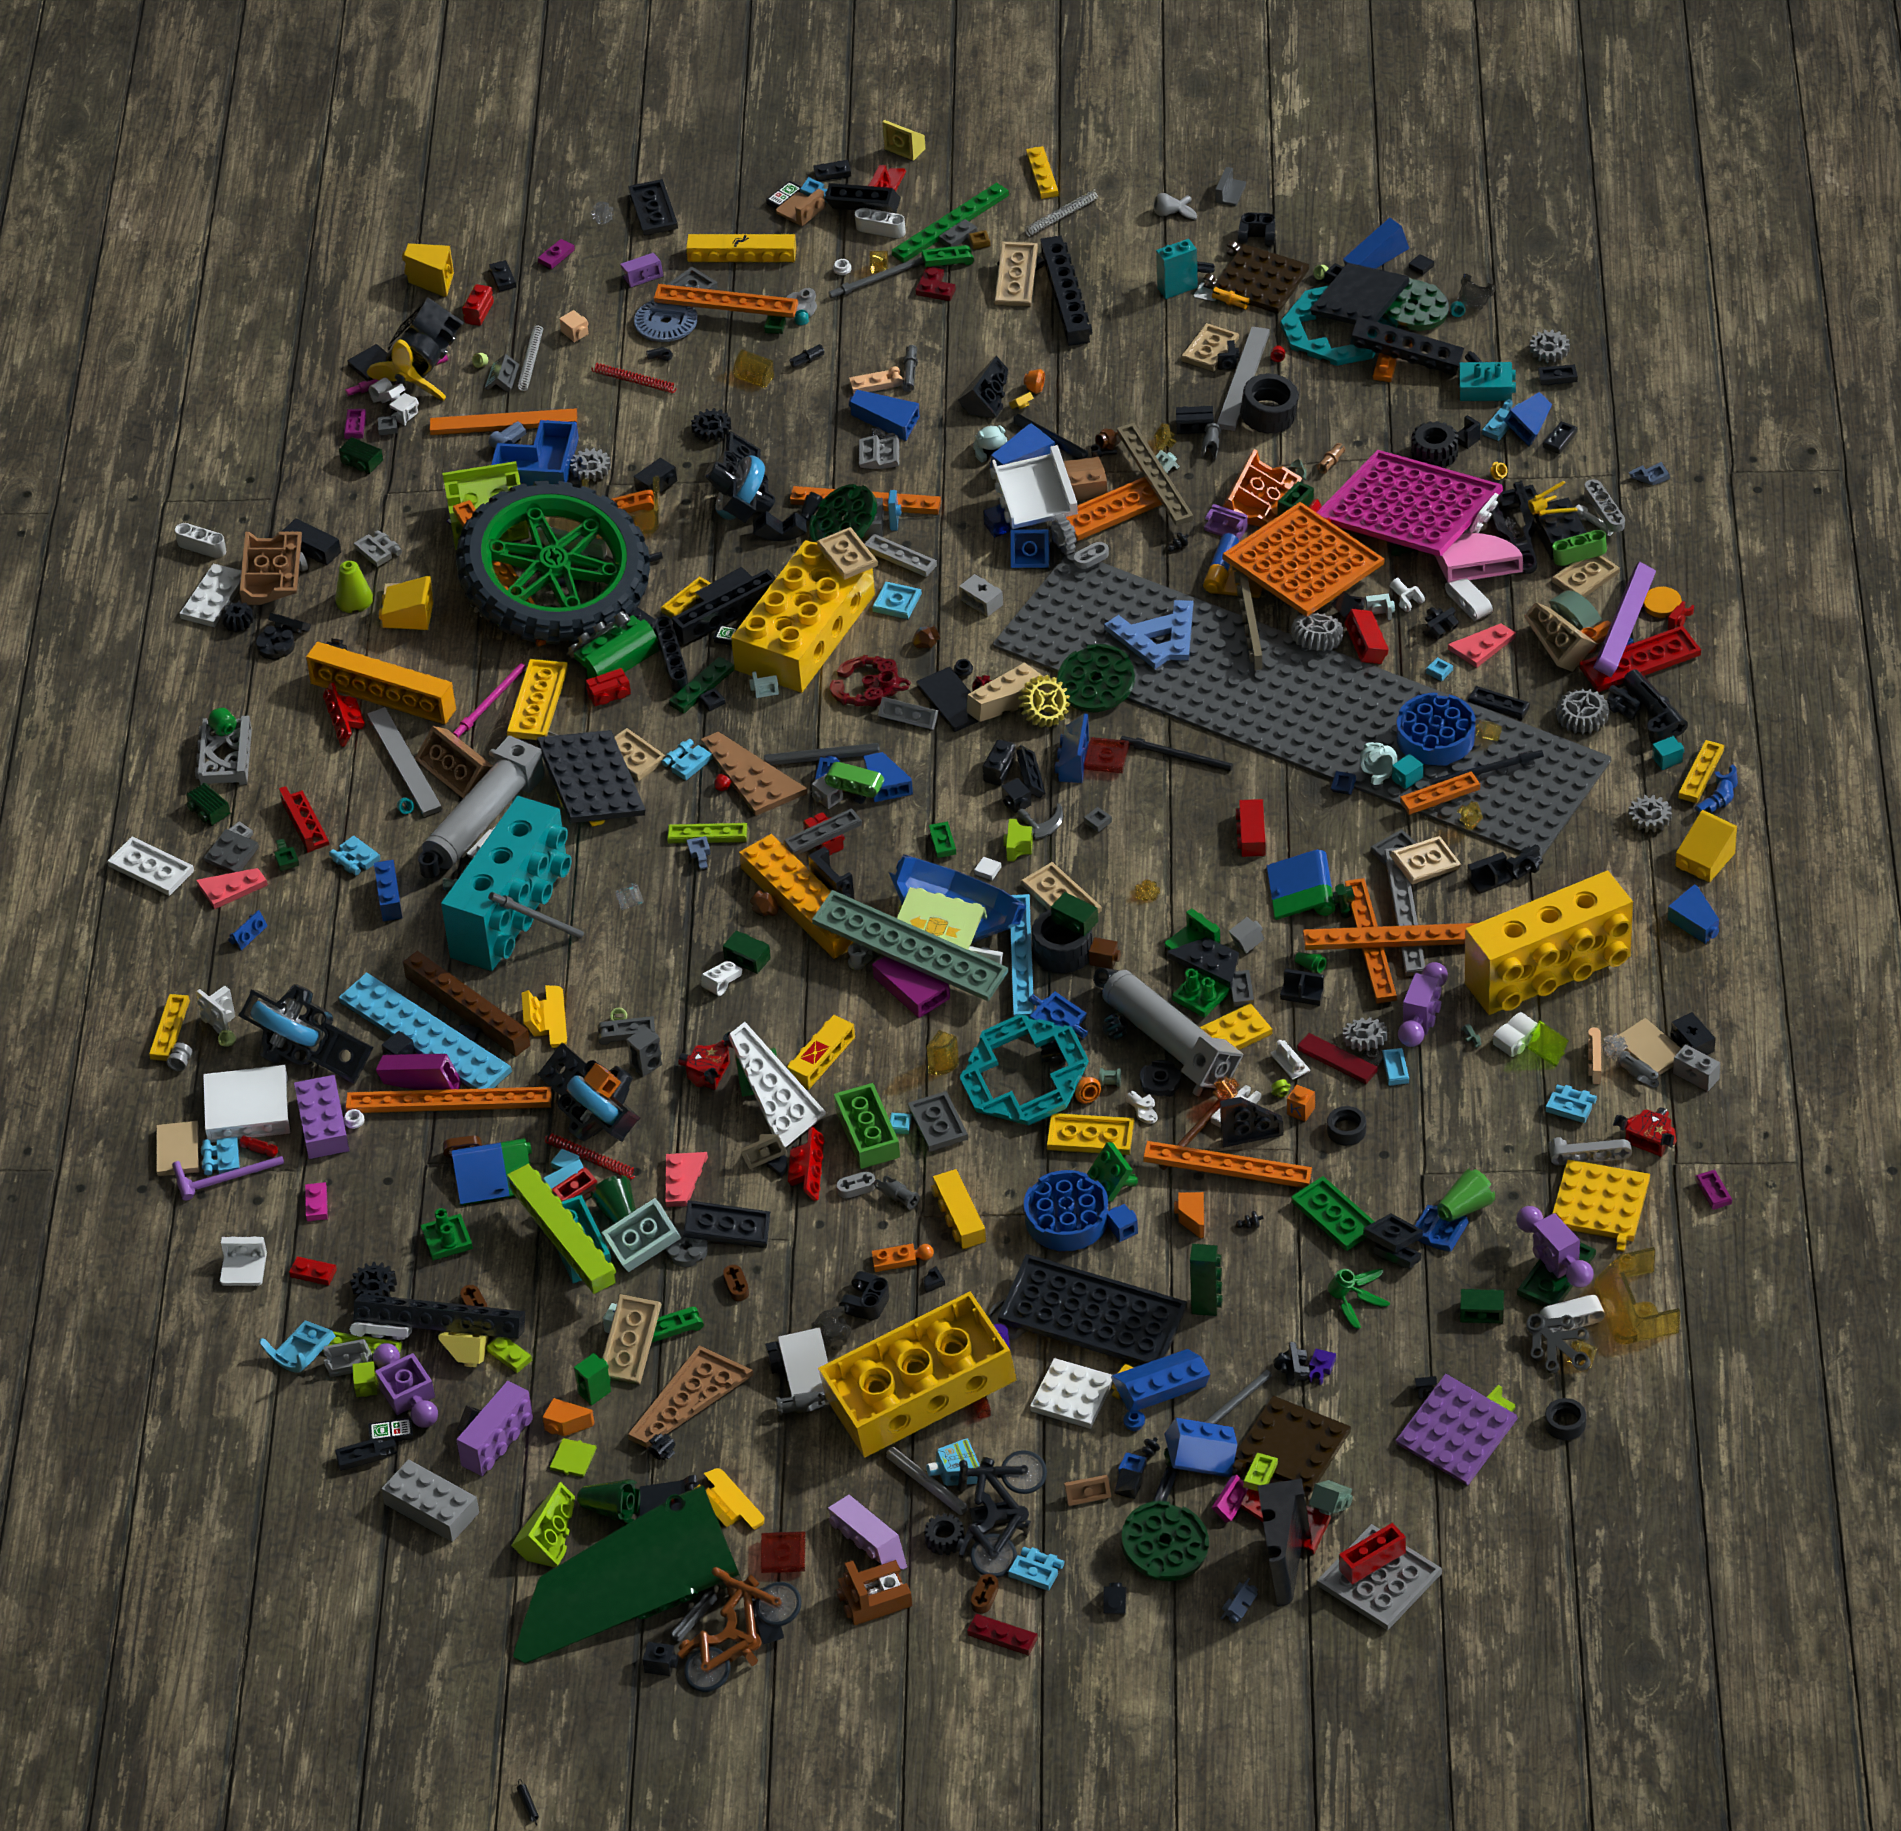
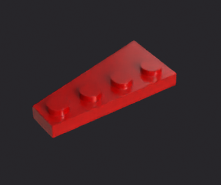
M1248 1489L1241 1507L1264 1522L1259 1492ZM1306 1506L1311 1539L1303 1540L1302 1547L1315 1554L1331 1520V1515L1323 1514L1318 1509Z

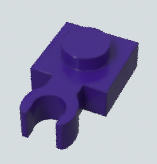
M1315 1349L1309 1364V1370H1312L1309 1375L1310 1383L1313 1378L1318 1377L1319 1385H1321L1324 1381V1374L1330 1375L1336 1361V1353Z

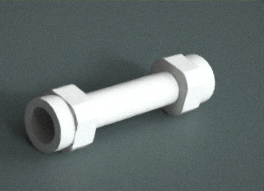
M1581 505L1575 507L1578 509L1576 513L1579 519L1582 520L1584 518L1601 528L1600 530L1604 531L1608 536L1613 534V531L1608 529L1604 521L1588 512V508Z

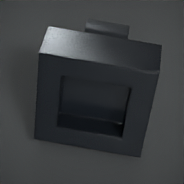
M1436 1376L1415 1378L1413 1380L1414 1389H1419V1399L1423 1398L1424 1390H1429L1431 1394L1434 1387L1437 1386Z

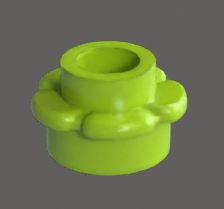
M1285 1079L1278 1080L1271 1085V1093L1279 1098L1289 1094L1291 1085Z

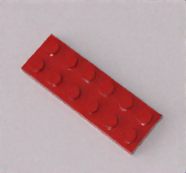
M1680 626L1627 645L1619 665L1611 678L1593 668L1598 656L1580 662L1579 668L1595 690L1601 692L1609 689L1612 685L1623 684L1625 675L1631 670L1637 669L1645 676L1701 656V649L1684 626Z

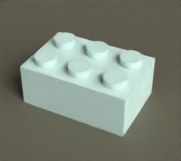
M656 1198L602 1232L619 1261L628 1272L681 1239L678 1231Z

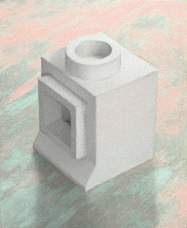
M406 393L402 394L390 404V408L397 411L391 416H396L399 423L406 425L407 421L418 413V400Z

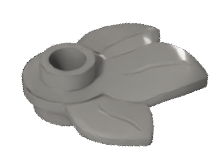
M804 288L800 292H793L786 297L798 299L796 311L803 309L808 313L809 317L817 309L815 302L816 293L811 288Z

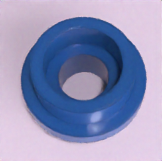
M1140 1411L1127 1412L1123 1418L1124 1425L1131 1431H1138L1145 1424V1416Z

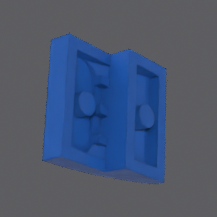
M1427 1205L1415 1225L1423 1230V1237L1417 1241L1451 1252L1469 1223L1467 1216H1462L1449 1222L1439 1217L1437 1206Z

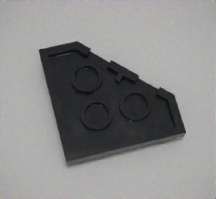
M1242 1097L1220 1101L1221 1143L1223 1148L1284 1135L1281 1115Z

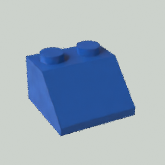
M1011 530V568H1049L1050 530Z

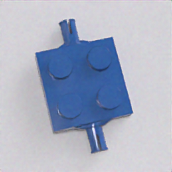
M1054 991L1044 1000L1039 999L1034 994L1029 997L1028 1001L1037 1006L1029 1019L1037 1021L1042 1019L1054 1022V1025L1064 1027V1025L1070 1026L1083 1039L1088 1034V1031L1079 1026L1086 1018L1087 1013Z

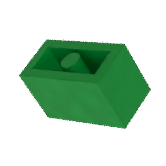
M594 1353L574 1367L578 1394L591 1406L611 1392V1379L608 1373L609 1365L603 1358H599Z

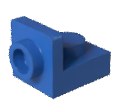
M832 756L820 757L815 780L827 774L834 762L840 761Z

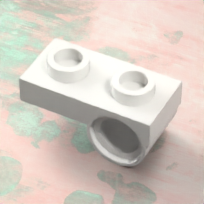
M383 378L369 387V393L373 402L381 401L385 403L389 400L393 401L401 396V392L405 391L402 383L392 386L387 378Z
M725 961L702 974L701 986L721 996L726 991L728 983L742 975V968L732 962Z

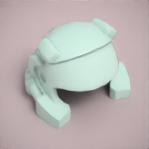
M987 426L978 431L973 448L979 461L984 462L987 460V454L983 452V448L995 450L1008 442L1007 437L1004 435L1005 429L1002 426Z
M1371 742L1364 744V749L1360 754V766L1365 773L1373 774L1371 783L1374 785L1383 784V780L1391 776L1392 765L1397 762V754L1394 749L1381 743Z

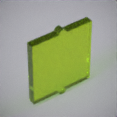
M1538 1021L1534 1031L1530 1033L1531 1037L1526 1048L1556 1067L1561 1056L1565 1054L1564 1050L1569 1040L1543 1022Z

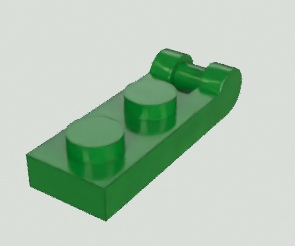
M967 245L925 249L921 253L925 267L958 263L971 265L975 261L971 254V249Z
M689 1307L658 1317L651 1343L692 1329L695 1331L702 1329L704 1323L702 1318L698 1317L699 1312L697 1308Z

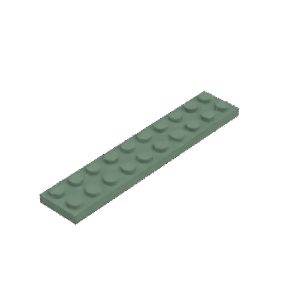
M833 890L812 918V924L986 1001L990 1000L1008 973V967Z

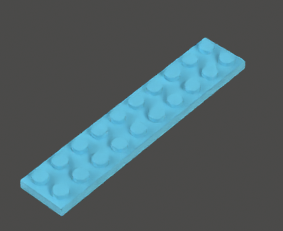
M367 972L339 996L340 1003L390 1036L400 1031L411 1038L416 1053L447 1054L462 1083L471 1089L495 1088L512 1072L510 1065Z

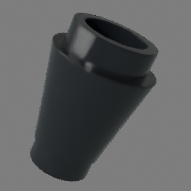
M814 492L806 495L800 516L805 518L806 521H810L812 515L818 511V505L823 498Z

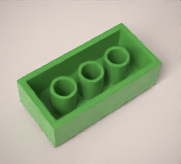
M873 1083L834 1094L836 1113L861 1169L900 1158L898 1138Z

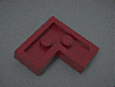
M926 267L916 288V295L951 301L956 290V284L941 282L944 277L943 269Z

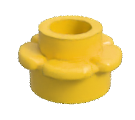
M1494 462L1490 468V474L1495 480L1503 479L1507 475V467L1504 463Z

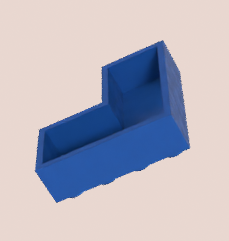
M540 420L534 445L497 443L491 465L516 461L520 483H524L527 486H532L535 481H549V484H558L559 481L567 482L571 470L570 460L575 455L579 439L577 422Z

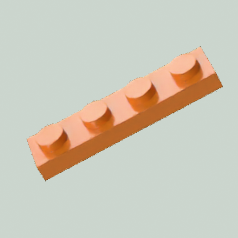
M1471 771L1400 796V802L1410 815L1480 790V783Z

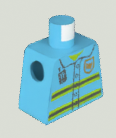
M968 1438L939 1448L936 1452L935 1462L926 1465L929 1477L940 1475L944 1485H958L959 1462L961 1460L967 1461L968 1468L979 1467V1462ZM968 1476L967 1484H977V1476Z

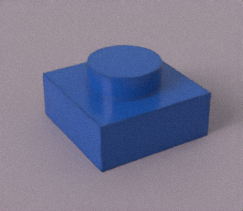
M1126 1452L1118 1468L1119 1473L1121 1468L1142 1473L1147 1464V1459Z

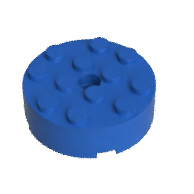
M1438 693L1418 695L1407 701L1399 710L1397 717L1398 746L1406 756L1411 754L1422 764L1445 766L1465 757L1475 743V714L1465 701L1450 694L1449 697L1439 696Z
M1074 1170L1048 1173L1040 1177L1033 1187H1029L1025 1194L1024 1215L1027 1231L1036 1242L1056 1251L1084 1249L1096 1242L1104 1234L1108 1226L1107 1193L1098 1180L1094 1181L1086 1173Z

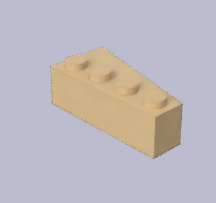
M1537 602L1524 615L1556 665L1573 672L1597 644L1553 609Z
M1024 662L969 693L967 713L981 722L1000 716L1003 711L1012 712L1018 710L1019 704L1023 703L1018 698L1023 695L1020 691L1025 688L1024 684L1030 682L1031 678H1036L1041 674ZM1042 686L1037 687L1039 690H1043L1045 693L1050 691L1049 689Z

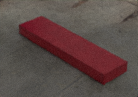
M1308 1033L1297 1045L1298 1051L1364 1084H1367L1377 1073V1066L1311 1033Z

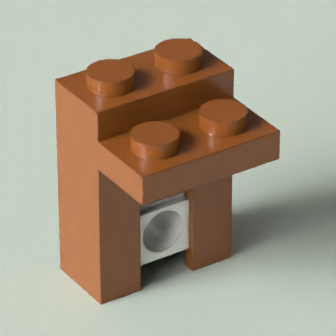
M896 1560L858 1572L854 1561L845 1563L846 1572L843 1573V1578L838 1579L839 1588L836 1589L839 1601L844 1602L845 1615L847 1618L852 1619L854 1626L912 1606L911 1591L907 1583H902L899 1576L901 1570Z

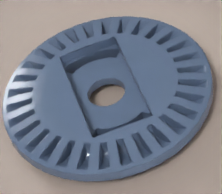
M654 300L641 306L634 317V325L637 332L644 338L657 342H670L681 339L691 333L697 324V312L694 307L655 303ZM668 317L671 321L665 323L661 322V319Z

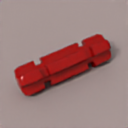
M245 1135L239 1140L240 1147L249 1148V1150L261 1154L267 1153L266 1155L270 1157H275L278 1153L276 1145H268L267 1142L255 1138L251 1140V1137Z

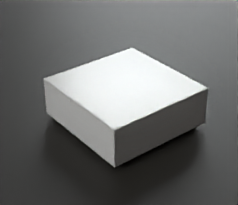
M983 857L974 870L975 875L993 881L1001 869V862Z

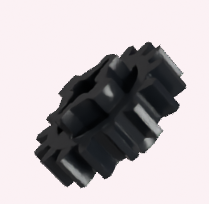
M715 408L712 411L706 409L704 413L699 411V416L694 415V420H691L692 433H695V437L700 436V440L707 438L708 442L711 439L717 441L718 437L723 439L724 434L727 435L729 430L732 429L731 418L728 417L727 412L723 413L722 409L718 412Z
M375 1262L372 1263V1266L365 1263L364 1269L358 1267V1273L352 1274V1291L357 1297L360 1294L391 1297L390 1292L396 1291L397 1280L395 1271H391V1266L384 1267L383 1262L379 1266Z

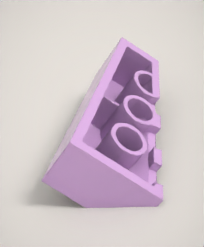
M847 1495L828 1507L831 1525L835 1529L838 1528L842 1531L847 1539L853 1540L859 1549L865 1550L871 1559L877 1560L881 1565L896 1560L900 1569L907 1568L899 1535L852 1496Z

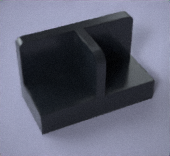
M1504 852L1467 865V879L1478 894L1513 881V876L1507 869V856Z
M1285 969L1280 1000L1320 1006L1324 994V975Z

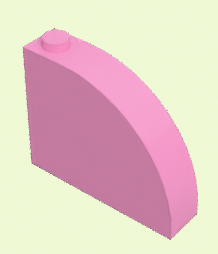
M1462 533L1441 557L1435 555L1448 583L1465 578L1473 580L1523 572V555L1520 550L1502 538L1487 534Z

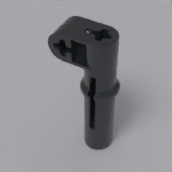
M1637 669L1629 671L1623 679L1624 684L1637 698L1642 700L1643 704L1648 708L1649 714L1654 717L1647 724L1649 741L1654 744L1672 736L1676 738L1684 733L1688 727V722L1670 704L1669 698L1662 696Z

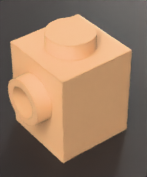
M573 310L559 318L561 332L573 342L589 334L587 319Z

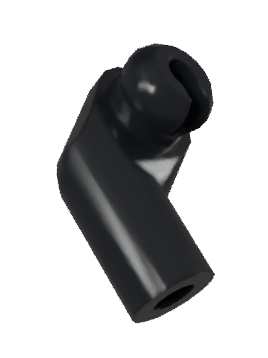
M665 347L646 351L648 360L659 358L669 361L673 357L672 351Z

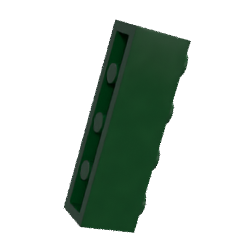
M1192 1244L1190 1254L1192 1314L1217 1316L1218 1308H1222L1223 1295H1219L1222 1294L1223 1283L1220 1282L1222 1279V1268H1218L1221 1267L1222 1254H1218V1245Z

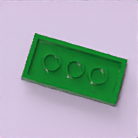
M1324 1176L1291 1197V1202L1345 1251L1366 1239L1367 1237L1363 1235L1364 1228L1375 1222Z

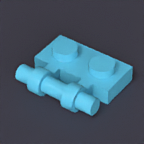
M691 739L685 742L682 741L677 749L667 753L666 758L662 760V764L665 767L671 763L672 772L685 781L713 759L712 753L699 745L693 749L690 748L694 745ZM682 754L685 755V756L682 757L681 759L678 758V757H679L680 755H682Z
M355 836L341 844L339 852L334 849L329 852V856L333 858L335 863L343 865L347 872L355 875L360 874V867L368 870L375 862L381 860L380 854Z
M1557 1085L1555 1092L1552 1093L1546 1105V1112L1585 1123L1592 1110V1103H1596L1597 1096L1590 1094L1589 1091L1583 1090L1581 1092L1572 1089V1086Z
M237 1137L217 1139L216 1146H212L209 1139L203 1140L201 1154L203 1155L202 1169L205 1175H212V1170H218L219 1174L240 1168ZM217 1155H218V1159H216V1160H213V1159H212V1156H217Z
M1023 1547L1021 1555L1026 1556V1558L1017 1555L1008 1571L1009 1577L1049 1591L1058 1576V1569L1054 1567L1062 1569L1065 1561L1058 1559L1053 1554H1043L1039 1552V1549Z

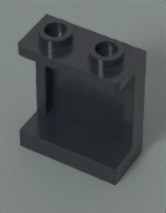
M826 847L808 855L810 871L830 891H836L855 900L852 874L848 872L843 876H839L831 869L829 850Z

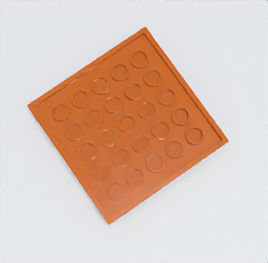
M1301 502L1224 552L1222 557L1224 561L1306 617L1384 565L1385 560Z

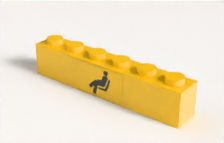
M688 234L687 260L688 262H795L796 238L795 234Z

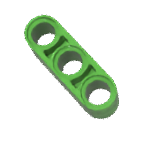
M1594 530L1556 541L1552 546L1554 563L1564 566L1605 554L1607 551L1605 532Z
M834 762L824 779L830 787L872 798L878 794L884 783V777L876 771L841 762Z

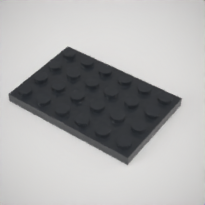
M612 730L537 737V746L541 749L542 758L570 823L645 815L646 809Z

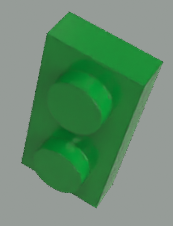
M948 821L929 825V832L937 858L957 855Z

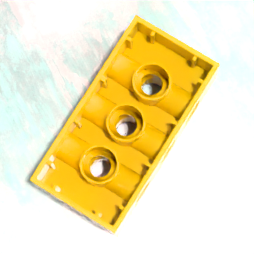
M805 540L732 635L731 641L735 670L751 676L752 672L756 671L757 678L776 675L778 685L802 693L875 596L873 568L844 580L819 549L817 542Z
M1607 870L1465 928V985L1487 1014L1491 1015L1500 1010H1513L1522 1001L1534 996H1547L1554 992L1558 986L1573 980L1583 981L1590 977L1593 972L1609 965L1611 967L1620 966L1631 957L1632 899Z
M971 1291L818 1368L827 1401L864 1458L1017 1380L1009 1347Z

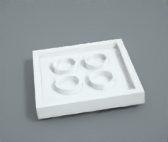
M1054 1358L1030 1405V1410L1091 1429L1113 1385L1112 1375Z

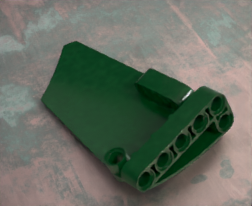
M699 1486L680 1495L674 1494L669 1496L665 1503L650 1510L539 1577L513 1657L526 1664L636 1617L646 1619L695 1598L698 1592L720 1584L721 1589L727 1588L720 1578L712 1574L714 1567H718L727 1572L730 1577L742 1581L704 1486ZM675 1503L682 1504L681 1508L676 1511L671 1510V1507Z

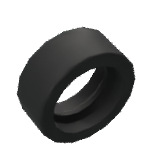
M1338 1107L1329 1113L1327 1118V1134L1336 1144L1343 1146L1357 1144L1365 1137L1366 1117L1362 1111L1355 1107ZM1349 1120L1357 1123L1359 1127L1352 1131H1341L1334 1125L1340 1121Z
M1561 1398L1551 1402L1545 1412L1546 1430L1551 1436L1560 1440H1573L1581 1436L1586 1427L1587 1415L1585 1408L1580 1402L1569 1398ZM1559 1413H1571L1579 1420L1573 1425L1564 1426L1554 1422L1553 1417Z

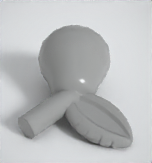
M1160 193L1155 197L1154 211L1157 215L1167 216L1179 211L1186 218L1197 219L1196 212L1186 205L1191 201L1189 195H1186L1181 200H1177L1166 193Z

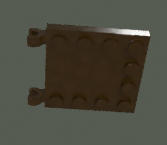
M1272 1396L1236 1452L1235 1461L1232 1466L1235 1469L1233 1475H1238L1241 1478L1246 1468L1251 1467L1256 1454L1260 1453L1278 1458V1465L1272 1475L1273 1478L1281 1481L1302 1478L1304 1493L1305 1491L1312 1493L1315 1484L1320 1481L1350 1434L1351 1426L1279 1397Z

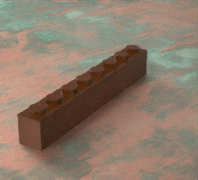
M418 950L403 961L405 977L473 1027H479L480 1032L515 1057L531 1046L527 1028Z

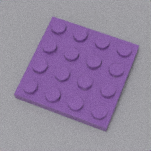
M1445 1374L1398 1436L1396 1443L1468 1486L1518 1418L1513 1412Z

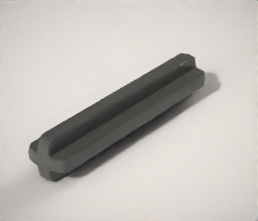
M708 1590L670 1632L671 1638L676 1642H680L715 1603L717 1594Z

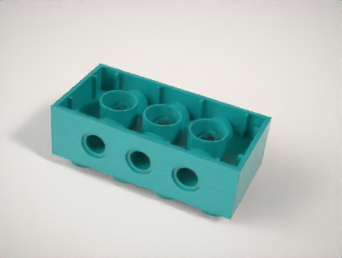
M521 796L515 798L441 903L450 958L493 971L501 958L508 959L511 956L515 947V938L520 931L526 932L529 930L533 918L513 909H505L499 903L490 900L488 896L490 892L501 896L506 895L512 898L513 901L533 910L540 903L546 904L549 901L554 882L558 876L564 878L568 874L572 862L571 856L566 854L565 843L568 831L566 827H562L559 808Z

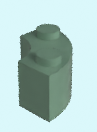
M1568 590L1548 601L1551 609L1580 631L1602 620L1594 606L1577 592Z

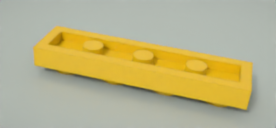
M1044 147L1026 149V155L1041 199L1059 196Z
M1705 740L1679 791L1678 798L1698 803L1724 751L1723 744Z
M169 994L149 1053L150 1059L167 1061L169 1055L172 1054L171 1050L177 1042L190 1002L188 995Z

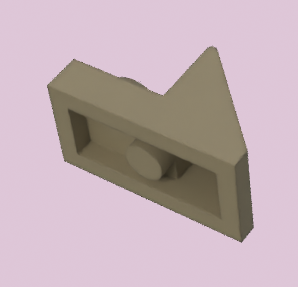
M779 1134L759 1135L760 1141L741 1149V1154L749 1170L787 1154Z

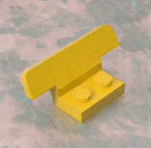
M545 985L546 1000L541 1001L536 996L533 997L529 990L522 992L523 1020L533 1036L549 1035L552 1048L558 1047L561 1043L567 1044L563 989L560 986Z
M716 1468L704 1473L715 1486L712 1489L708 1487L705 1491L715 1515L726 1527L742 1518L754 1530L764 1524V1516L722 1469Z

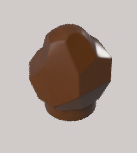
M1102 429L1095 436V443L1101 449L1112 450L1121 442L1119 435L1113 429Z
M934 625L931 627H920L914 634L912 644L916 648H932L941 637Z
M759 890L750 899V903L753 905L752 910L756 914L763 917L766 915H777L779 907L775 898L770 893H763Z

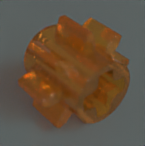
M1224 1076L1214 1083L1216 1090L1213 1093L1218 1100L1234 1098L1238 1094L1236 1088L1239 1087V1084L1232 1077L1228 1079L1227 1076Z

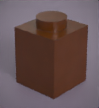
M1094 937L1089 950V964L1113 969L1121 956V950H1118V941Z

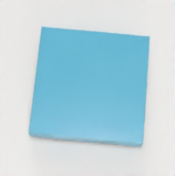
M885 582L872 606V610L881 614L909 619L922 594L921 589Z

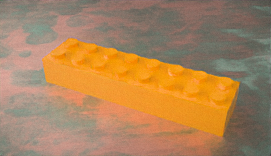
M316 642L306 656L311 684L327 688L330 682L335 683L337 692L445 725L456 711L453 685L450 681L321 642Z
M770 834L739 852L741 869L766 893H770L775 898L777 904L833 959L848 951V947L854 943L853 941L812 924V918L831 891L776 837Z

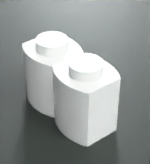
M1520 1012L1494 1033L1493 1044L1511 1057L1521 1054L1526 1045L1535 1042L1539 1038L1540 1025Z

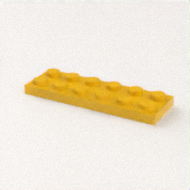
M529 660L508 726L507 737L510 735L517 739L537 740V737L548 735L568 670L567 662Z

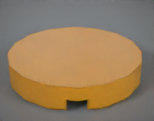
M1664 586L1655 587L1647 592L1643 606L1648 614L1658 618H1665V616L1673 612L1677 605L1680 606L1682 600L1680 594L1672 588Z

